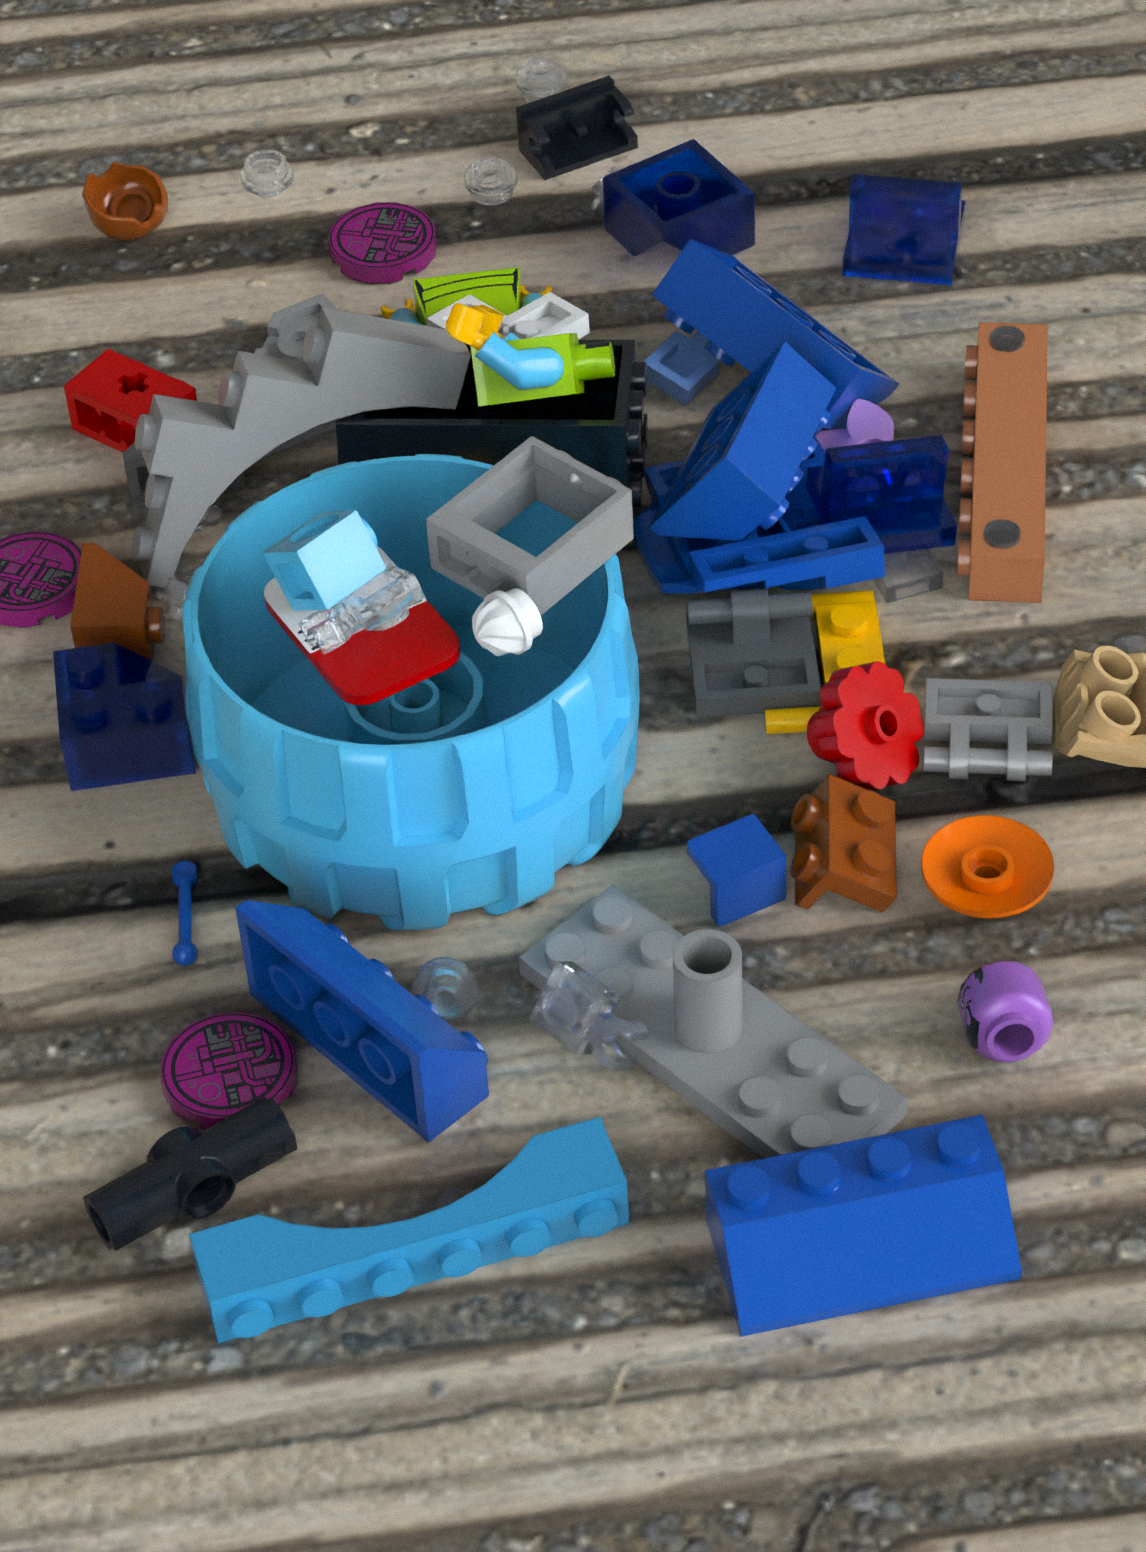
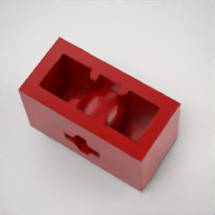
M110 349L105 350L64 385L72 429L122 453L135 442L138 419L141 414H149L153 394L197 401L195 387Z

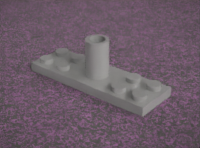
M613 884L518 957L521 976L763 1159L883 1135L907 1116L908 1097L742 978V950L739 943L731 935L720 930L701 929L683 936Z

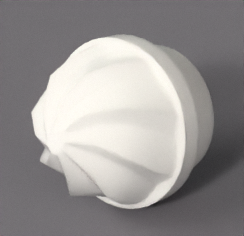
M512 588L507 592L496 590L488 594L472 616V630L476 641L483 649H488L495 656L508 653L522 654L531 648L533 639L539 636L543 629L542 619L535 603L524 591L518 588Z

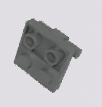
M766 588L730 591V597L687 600L686 629L696 718L765 713V710L821 706V687L810 616H813L811 592L768 595Z

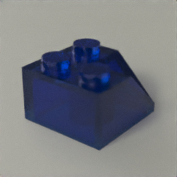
M695 139L603 177L605 230L634 257L666 243L682 251L690 238L729 255H734L755 246V192Z
M117 643L53 651L59 739L71 791L196 773L186 712V683L184 677Z

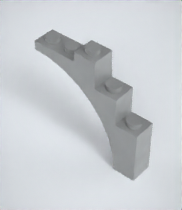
M321 307L316 327H309L304 338V362L237 351L233 370H226L221 378L219 387L220 405L153 394L149 414L140 415L135 432L136 450H141L150 474L145 490V506L149 508L145 527L138 526L136 528L132 542V560L139 563L143 578L149 582L150 586L169 588L183 549L207 509L238 475L280 444L318 425L364 411L407 406L456 409L471 353L465 343L453 339L449 336L446 329Z

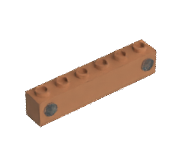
M979 322L978 345H966L965 379L976 380V382H965L963 417H975V420H963L962 455H973V459H962L960 494H971L972 499L960 498L959 534H969L971 538L959 539L957 575L969 576L968 600L1041 603L1045 560L1048 324Z

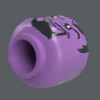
M997 961L981 966L970 973L962 983L957 1004L968 1043L980 1056L995 1062H1015L1025 1059L1040 1050L1050 1038L1053 1027L1051 1008L1042 980L1030 967L1014 961Z

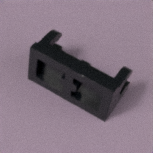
M610 76L516 107L519 151L544 180L638 148V136L624 118L633 115L634 110L628 99L614 85V80Z

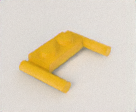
M873 590L812 594L813 616H810V618L815 619L823 685L829 681L832 673L837 669L874 661H880L885 664ZM822 706L765 710L766 735L807 732V725L811 716L818 712Z

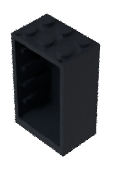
M578 340L579 345L611 341L615 362V377L585 380L584 393L478 407L471 354L456 409L407 406L364 411L337 419L335 426L338 463L340 465L352 461L361 462L379 458L415 456L416 454L460 456L462 459L495 465L529 437L533 436L557 450L568 453L574 459L603 475L618 480L622 485L632 490V508H641L645 449L648 446V414H644V397L647 394L646 362H636L635 340ZM465 344L469 352L471 353L470 345Z

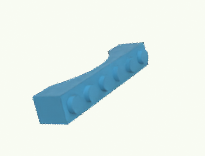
M598 1117L532 1136L514 1160L486 1184L450 1205L413 1219L373 1227L324 1228L291 1224L257 1214L190 1233L189 1238L198 1279L217 1342L222 1343L239 1337H255L270 1328L307 1317L327 1316L339 1308L376 1297L396 1296L410 1287L448 1276H464L479 1267L513 1257L533 1256L545 1248L582 1237L604 1235L613 1228L629 1224L627 1180L603 1122Z

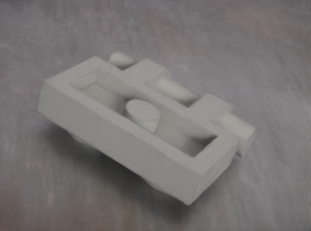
M926 678L924 741H950L949 747L924 746L923 772L949 773V779L968 780V773L1006 774V781L1025 782L1026 775L1052 776L1053 751L1027 750V744L1051 745L1052 682ZM969 742L1007 743V749L969 748Z

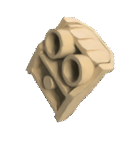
M1100 646L1093 653L1074 649L1062 666L1053 698V747L1055 750L1069 757L1081 755L1122 766L1146 768V653L1126 654L1113 646Z

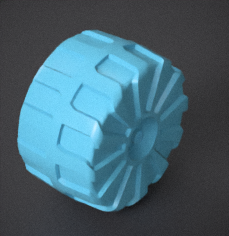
M416 454L415 456L388 457L361 462L352 461L312 473L310 477L281 489L263 501H257L241 513L225 528L224 535L211 550L203 566L198 567L192 575L182 608L187 678L186 712L194 754L201 769L207 792L212 796L225 844L245 869L259 864L274 878L287 886L292 904L305 908L311 913L329 919L333 918L340 909L377 915L386 928L391 930L442 928L447 924L450 914L481 908L491 915L504 914L548 893L554 886L555 872L566 864L576 866L590 860L605 844L621 819L623 790L628 785L636 765L640 690L638 657L632 637L629 612L625 603L617 555L612 556L541 615L542 633L533 639L530 649L519 655L508 653L495 656L488 649H483L475 639L472 630V616L484 599L431 569L426 519L494 465L462 459L460 456ZM536 500L495 534L537 557L578 524V522ZM357 510L359 516L370 525L376 535L378 547L387 554L457 634L460 642V657L453 666L369 705L346 703L336 694L268 612L264 601V589L268 582L275 578V575L263 552L321 512Z

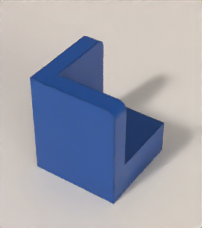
M754 813L688 840L687 854L710 884L711 917L717 926H724L786 900V855Z

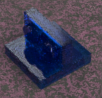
M853 174L850 184L849 233L843 256V276L952 285L965 219L962 183Z
M942 435L826 448L824 466L808 467L806 488L823 525L866 516L884 545V554L955 545L958 526L943 498L949 448Z

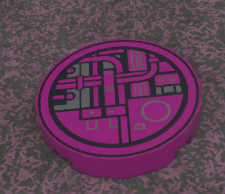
M397 202L372 203L352 209L338 218L330 228L328 239L329 254L333 264L334 262L338 264L341 273L348 278L368 284H390L403 280L402 273L409 272L414 268L415 274L421 272L435 257L437 244L435 227L429 216L416 207Z
M39 531L13 534L0 539L1 625L25 628L40 625L39 618L54 614L55 620L73 610L82 551L72 540L56 533Z
M244 1012L211 1015L191 1023L171 1040L161 1059V1084L164 1096L176 1116L185 1122L186 1117L191 1121L200 1123L202 1130L209 1128L263 1097L267 1099L272 1097L280 1107V1103L287 1098L289 1092L291 1097L297 1086L295 1049L285 1031L264 1017Z

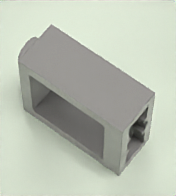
M531 436L426 519L431 569L483 599L496 590L507 592L512 588H518L532 599L541 616L634 539L632 490L622 485L618 480L607 477L579 462L568 453L557 450ZM536 500L578 522V524L537 557L495 534Z

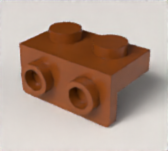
M828 774L811 794H804L799 799L791 817V827L795 830V855L792 860L790 873L791 877L795 879V905L808 910L828 890L883 913L897 898L895 801Z

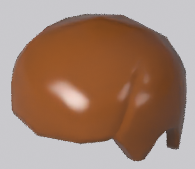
M113 162L103 174L96 176L90 172L85 179L82 196L93 225L109 238L122 241L135 240L147 235L163 222L168 211V193L160 177L144 166L122 165L119 162Z

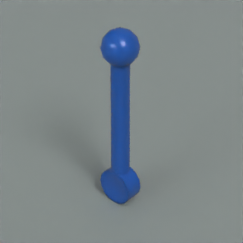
M181 861L176 863L171 870L173 883L178 887V943L172 950V957L177 964L189 966L198 957L197 947L192 943L191 886L195 885L198 881V872L193 862Z

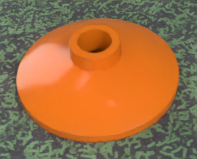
M979 815L953 821L933 834L922 854L921 872L924 883L930 893L946 907L967 916L994 919L1013 916L1036 905L1051 887L1054 875V860L1047 843L1030 827L1005 817Z

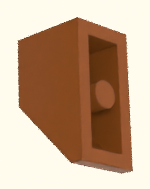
M83 543L70 625L79 670L152 668L155 643H164L165 640L163 607H153L150 585L147 580L96 543Z

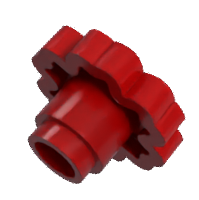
M880 661L835 670L829 681L821 687L820 699L823 706L811 716L807 725V739L813 753L822 760L836 764L838 778L867 790L876 791L884 787L904 784L920 762L919 753L914 744L924 734L918 699L913 694L903 693V678L899 671L888 668Z

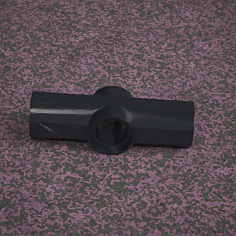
M263 1097L201 1132L191 1126L178 1127L167 1132L156 1141L147 1155V1162L84 1196L83 1200L86 1211L98 1235L109 1250L113 1248L117 1251L181 1214L191 1220L203 1219L213 1215L231 1199L236 1183L297 1150L295 1134L284 1112L272 1097L269 1099Z

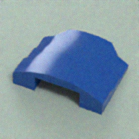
M815 436L813 439L818 443L817 447L809 458L799 466L804 472L803 477L793 490L785 496V499L790 502L785 513L769 529L764 530L759 525L742 541L656 535L649 526L684 460L644 468V478L652 503L634 521L633 534L642 560L654 583L662 593H706L721 589H765L778 586L781 590H824L885 577L884 545L866 516L844 520L833 503L830 459Z

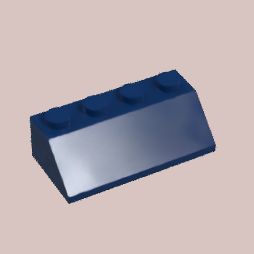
M691 238L652 294V296L668 307L663 314L668 321L688 334H691L696 329L709 339L704 348L728 366L732 367L737 361L751 373L785 341L836 387L826 409L831 413V417L823 428L830 430L846 429L848 414L856 399H863L877 405L891 395L899 385L897 381L737 258Z
M784 341L710 410L649 528L658 536L742 541L759 525L764 530L773 526L785 513L790 504L785 499V496L793 490L803 477L804 472L799 466L809 458L818 445L813 437L825 426L831 417V413L826 409L836 387Z
M245 900L235 907L250 995L428 1143L489 1096L486 1068L488 1057L481 1043L471 1033L467 1031L459 1032L443 1020L434 1005L426 997L420 994L413 996L398 984L382 962L374 958L368 960L353 948L338 927L331 923L323 924L305 908L249 900Z
M983 1115L705 1170L706 1222L741 1337L1021 1279L1022 1269L1005 1174Z

